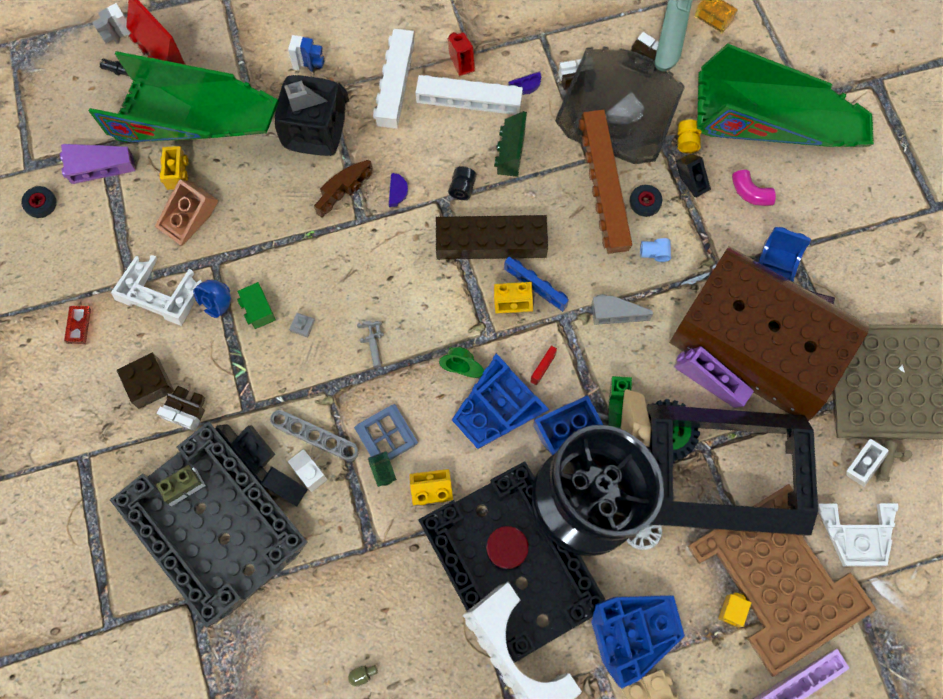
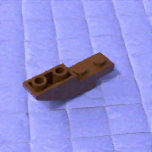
M365 160L351 165L329 179L320 188L322 197L314 205L316 214L323 218L325 214L332 210L333 205L343 198L344 193L351 196L354 191L357 192L362 182L372 175L371 161Z

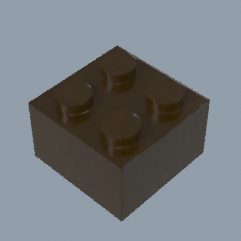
M153 352L116 370L130 402L138 409L166 396L168 393L174 392L160 359Z

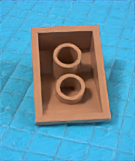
M179 179L155 227L183 246L211 216L219 200L193 182Z

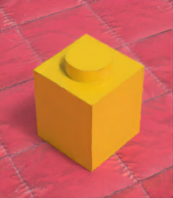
M736 592L729 594L725 598L718 619L737 628L744 627L752 602L747 601L746 596Z

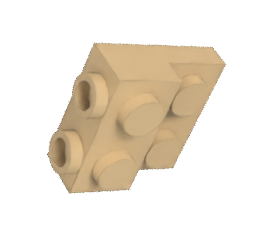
M663 670L645 675L639 681L622 689L626 699H679L677 694H672L669 687L673 685L669 674L664 673Z

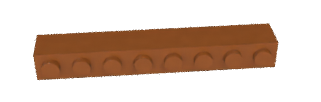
M605 110L583 112L579 120V129L583 131L582 144L587 150L585 159L586 163L590 165L589 178L593 180L592 194L597 200L595 208L596 213L600 215L599 228L600 231H603L604 235L602 238L603 247L607 249V254L626 252L632 247V240Z

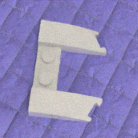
M152 255L149 262H139V257L135 256L111 292L114 299L131 307L134 304L160 314L165 320L182 326L196 300L193 289L202 281L199 280L196 283L192 278L194 272L189 269L171 297L144 287L157 261V257Z

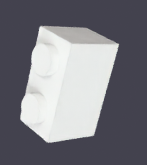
M869 439L846 471V476L865 487L887 457L889 450Z

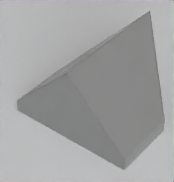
M302 81L284 86L293 112L328 102L303 85Z

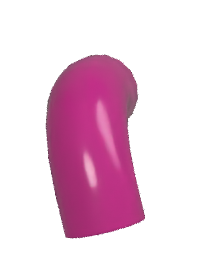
M739 170L732 174L733 185L737 194L743 200L759 206L774 205L776 200L774 188H759L755 186L749 170Z

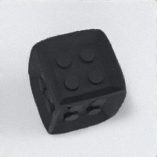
M302 75L287 76L282 84L278 98L279 103L275 111V129L282 146L299 153L319 156L334 155L339 146L345 120V101L340 85L323 78ZM302 81L303 85L328 102L293 112L284 86Z

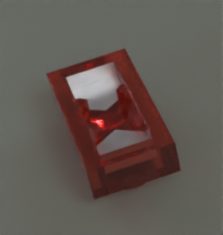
M69 306L64 338L66 344H86L91 313L89 306Z

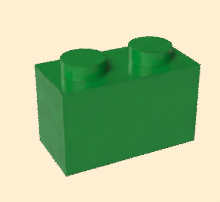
M259 282L237 291L240 298H237L241 309L245 308L247 312L244 314L248 325L252 324L257 329L276 321Z

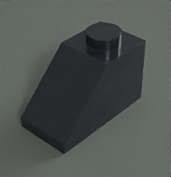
M688 154L676 161L679 176L694 197H698L711 190L702 157Z

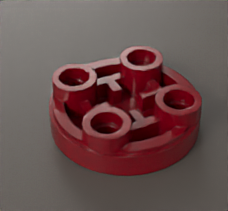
M511 526L500 527L490 535L487 541V553L490 560L496 566L503 569H512L521 565L526 559L528 542L525 535L519 529Z

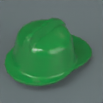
M462 347L449 348L447 355H444L439 360V364L444 370L467 377L480 378L484 372V368L474 361L472 353Z

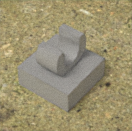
M296 313L289 330L308 338L315 319Z

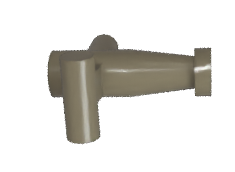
M886 440L883 447L889 451L887 457L880 465V474H877V480L889 482V473L894 458H899L900 461L906 462L912 457V452L910 450H906L904 453L896 452L898 443Z

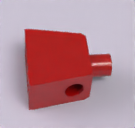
M455 32L451 33L448 36L449 54L458 75L462 76L474 72V51L471 42L463 32L458 34Z

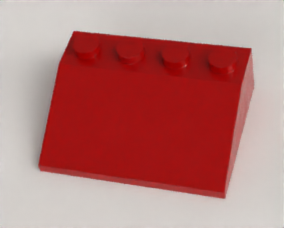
M128 0L126 27L130 33L128 37L133 44L137 43L139 50L144 55L147 54L149 58L186 65L172 35L139 0Z

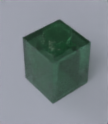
M387 451L368 458L378 487L389 485L397 480Z

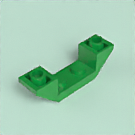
M612 376L608 401V426L621 428L624 391L626 389L632 391V377Z

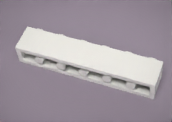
M393 29V34L389 36L388 44L390 48L386 50L385 56L387 63L383 64L382 73L384 77L380 79L379 88L381 91L377 93L376 98L378 106L374 108L373 119H376L377 126L398 129L415 43L414 31Z
M419 75L416 87V103L515 115L520 113L523 88L497 83L489 84L480 81L472 82L463 79L456 80L446 77L439 78Z

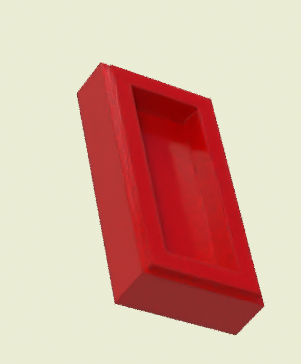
M552 345L550 346L531 376L530 382L532 384L538 385L555 358L557 348Z

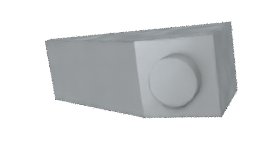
M605 294L593 297L591 303L594 325L650 321L653 315V311Z

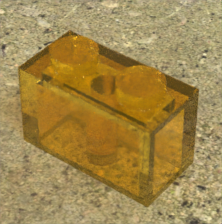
M702 0L697 7L695 17L723 34L734 21L738 9L723 0Z

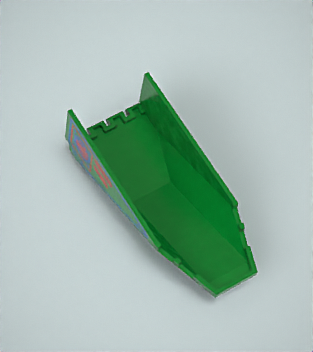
M728 43L701 67L703 71L698 72L697 129L701 130V134L710 137L823 147H870L874 144L872 113L858 103L852 105L845 99V93L837 94L831 89L832 84Z
M116 51L115 55L131 80H134L122 104L123 108H120L118 114L93 108L88 110L105 134L113 136L116 141L145 142L267 134L279 102L278 99L264 91H257L252 88L248 82H241L236 79L235 75Z

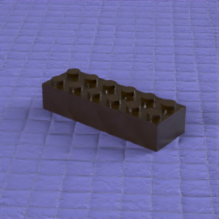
M547 215L436 217L437 260L507 259L508 257L512 259L547 258Z

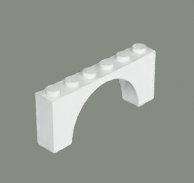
M509 582L499 585L463 614L467 627L475 633L479 645L487 651L491 657V663L499 669L503 675V681L507 686L511 687L516 699H575L582 692L570 673L559 675L550 682L543 683L526 677L514 665L506 645V625L511 611L520 599Z

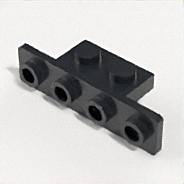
M228 424L217 425L215 428L257 481L261 483L267 474L263 467L275 456L273 450L252 425L247 426L239 436Z

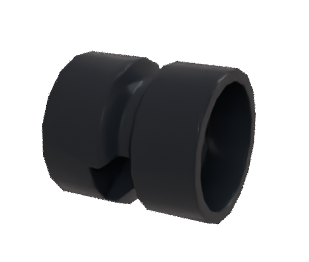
M456 167L448 189L449 195L457 200H469L476 181V172L468 167Z

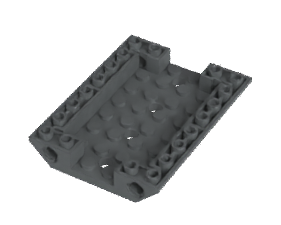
M209 421L177 446L179 452L151 475L147 476L142 473L110 499L111 503L206 628L235 611L296 559L308 543ZM187 465H190L191 468H196L206 486L191 495L187 494L188 497L173 506L167 504L156 484ZM199 504H205L206 510L202 514H197L196 507ZM223 534H229L230 541L222 545L220 537ZM247 565H253L255 568L251 576H246L244 573Z

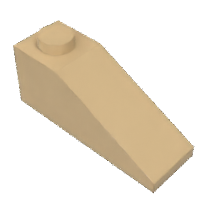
M626 389L624 391L620 429L632 434L648 448L650 446L651 425L644 395Z

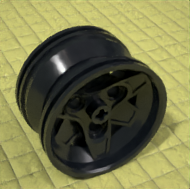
M588 426L569 436L557 452L549 457L538 470L532 486L534 513L540 526L549 538L567 551L585 556L606 554L619 547L629 537L646 528L655 519L663 501L664 486L662 474L649 449L632 434L613 426ZM593 459L604 463L605 466L599 468ZM570 462L573 473H563L565 465ZM620 480L624 485L627 493H625L618 487ZM614 514L624 516L622 522L617 526L613 521Z

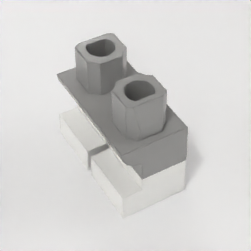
M117 3L98 12L100 18L92 22L105 44L112 40L118 44L120 42L119 38L130 34L126 27L127 20Z

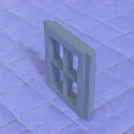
M395 404L390 405L354 427L377 467L382 466L418 444ZM389 415L396 428L386 432L380 420ZM377 423L383 435L374 440L367 427ZM399 431L405 443L396 448L389 436ZM386 438L392 451L383 456L376 443Z

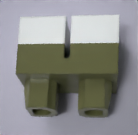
M190 465L156 484L164 501L170 506L188 497L187 494L191 495L206 486L197 469L191 468Z

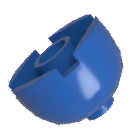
M210 279L198 284L193 289L199 306L203 304L207 308L204 311L211 317L218 318L229 309L231 295L230 289L226 284Z

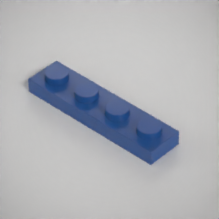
M508 257L505 260L504 270L521 282H532V290L563 312L567 308L569 299H567L563 292L556 291L549 282L542 281L534 271L524 268L517 259L513 260L511 257Z

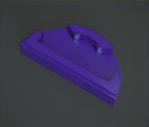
M541 72L509 81L508 86L522 87L523 95L531 94L540 86Z
M391 173L389 207H396L407 198L408 186L402 176Z

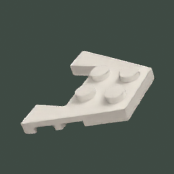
M898 503L877 505L879 525H840L837 504H818V513L843 567L888 565L892 544L891 535L893 527H895L894 519L898 511Z

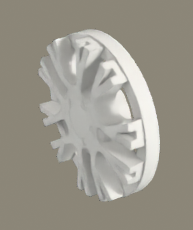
M648 525L635 534L636 538L632 541L629 538L626 541L635 549H651L660 541L662 528L659 525H652L651 527ZM658 528V534L653 533L651 530ZM652 535L656 540L654 541L649 536ZM637 539H641L640 544L636 545ZM648 539L650 545L644 546L643 540Z

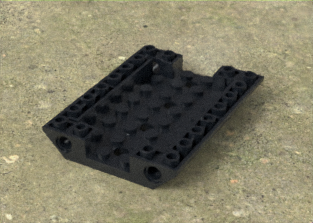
M526 461L490 480L489 484L456 502L453 500L418 519L466 611L470 610L499 585L509 582L519 597L520 601L511 611L506 625V645L513 663L592 618L596 604L606 600L581 556L560 547L549 538L540 526L532 505V486L535 477ZM479 506H484L488 510V513L483 517L478 516L476 513V509ZM504 526L519 529L525 535L528 542L526 559L521 565L512 569H503L496 566L490 560L487 553V541L490 535L496 529ZM518 578H525L528 582L527 588L519 589L516 586V580ZM539 615L547 616L549 623L546 627H540L537 624V617Z

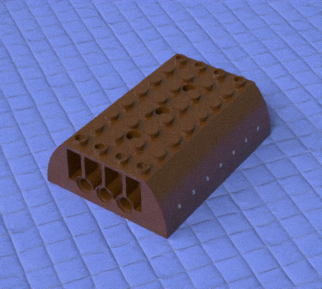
M728 246L669 343L684 352L701 346L754 391L753 393L789 414L805 415L809 421L829 399L867 336L869 324ZM736 301L741 302L744 305V309L736 311L733 308V303ZM774 321L778 323L779 330L776 332L771 331L768 327L769 322ZM806 342L814 344V352L810 353L805 350L804 345Z

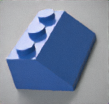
M587 395L535 419L533 427L542 444L553 455L574 432L588 426L603 425Z

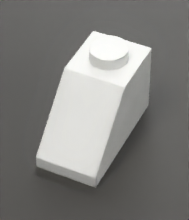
M304 449L288 461L311 492L327 481V478Z

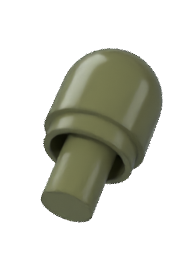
M376 665L369 668L360 666L353 669L348 675L349 683L353 686L367 683L371 679L370 676L378 673Z

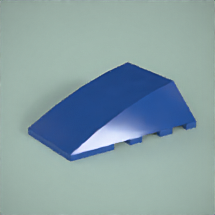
M497 353L452 419L477 449L549 411L545 404L530 391Z

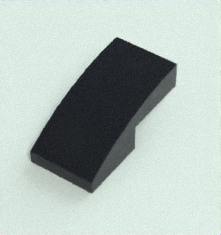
M274 467L269 469L260 483L296 507L308 490Z

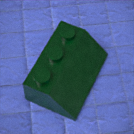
M526 111L506 118L504 126H500L499 136L502 137V140L498 141L497 152H499V157H495L494 167H497L498 175L518 177L526 128Z

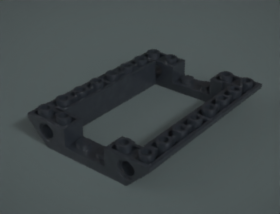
M647 404L651 425L650 452L660 468L664 486L660 511L649 525L812 535L818 514L814 430L805 415ZM673 426L775 434L787 433L785 449L786 454H792L794 491L788 493V506H790V509L673 501Z

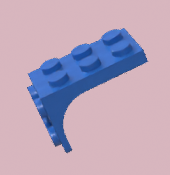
M774 227L764 242L758 262L793 282L799 262L810 244L811 238L802 233L788 231L784 227Z

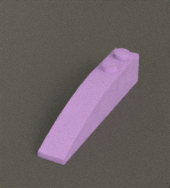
M835 649L780 681L754 699H805L850 668L839 650Z

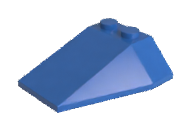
M672 595L613 597L596 604L591 621L602 663L621 689L642 679L685 637L676 602Z

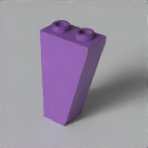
M78 144L61 145L62 152H60V158L64 166L61 169L62 174L71 184L136 171L134 156L128 147Z
M701 346L695 349L691 348L686 352L683 351L676 358L677 363L674 365V368L733 408L743 407L754 392Z

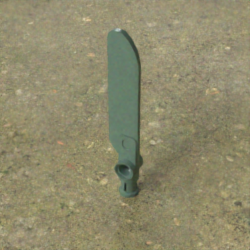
M668 0L654 61L655 67L660 71L670 70L681 57L692 0Z

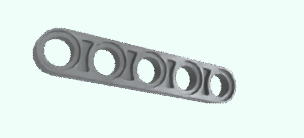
M277 410L271 414V424L282 432L345 461H353L358 457L359 451L357 446L342 437L282 410ZM278 415H283L285 417L284 423L280 425L275 424V418ZM295 423L302 424L300 432L295 433L292 431V426ZM312 431L320 433L319 438L315 441L309 439V434ZM330 439L337 440V446L333 449L326 446L327 441ZM347 447H353L355 453L353 456L347 457L344 455V450Z

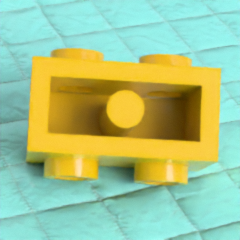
M181 146L162 147L159 177L160 182L164 184L167 190L176 187L179 179L188 181L186 166L189 165V159L184 154Z
M532 282L494 284L495 313L532 312Z
M449 469L409 474L413 505H426L436 502L444 503L453 500Z

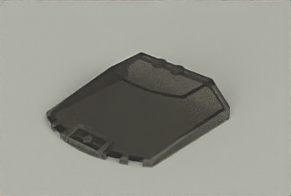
M603 47L602 49L586 48L555 122L569 139L582 143L583 131L579 129V120L583 112L605 110L614 157L632 164L655 162L661 151L685 86L673 78L674 74L669 71L667 73L666 71L658 70L654 65V60L642 54L621 48L618 51L609 50V47Z

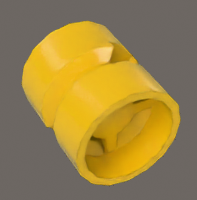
M691 119L681 121L677 126V135L679 136L677 139L678 150L682 153L699 151L701 148V130L697 129V121Z

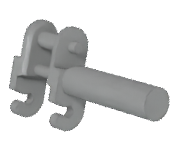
M366 321L362 325L360 323L357 324L358 328L368 327L370 333L365 339L361 338L360 342H369L373 367L378 368L381 366L375 338L384 336V333L380 331L382 323ZM373 327H376L377 333L375 334L372 333Z

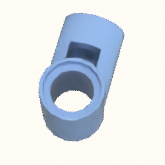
M660 238L654 242L641 241L640 257L654 258L658 262L671 260V241L666 238Z

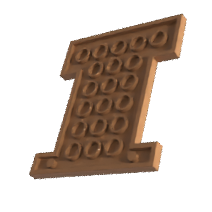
M788 484L752 507L789 509L788 493L794 490ZM715 529L687 546L698 564L716 554L741 593L746 596V600L752 602L750 607L764 628L747 639L772 677L877 610L852 573H848L833 582L801 535Z

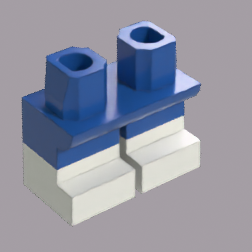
M292 35L288 49L292 68L300 70L301 66L309 67L311 72H313L314 67L322 69L325 61L324 56H322V46L314 45L311 38Z

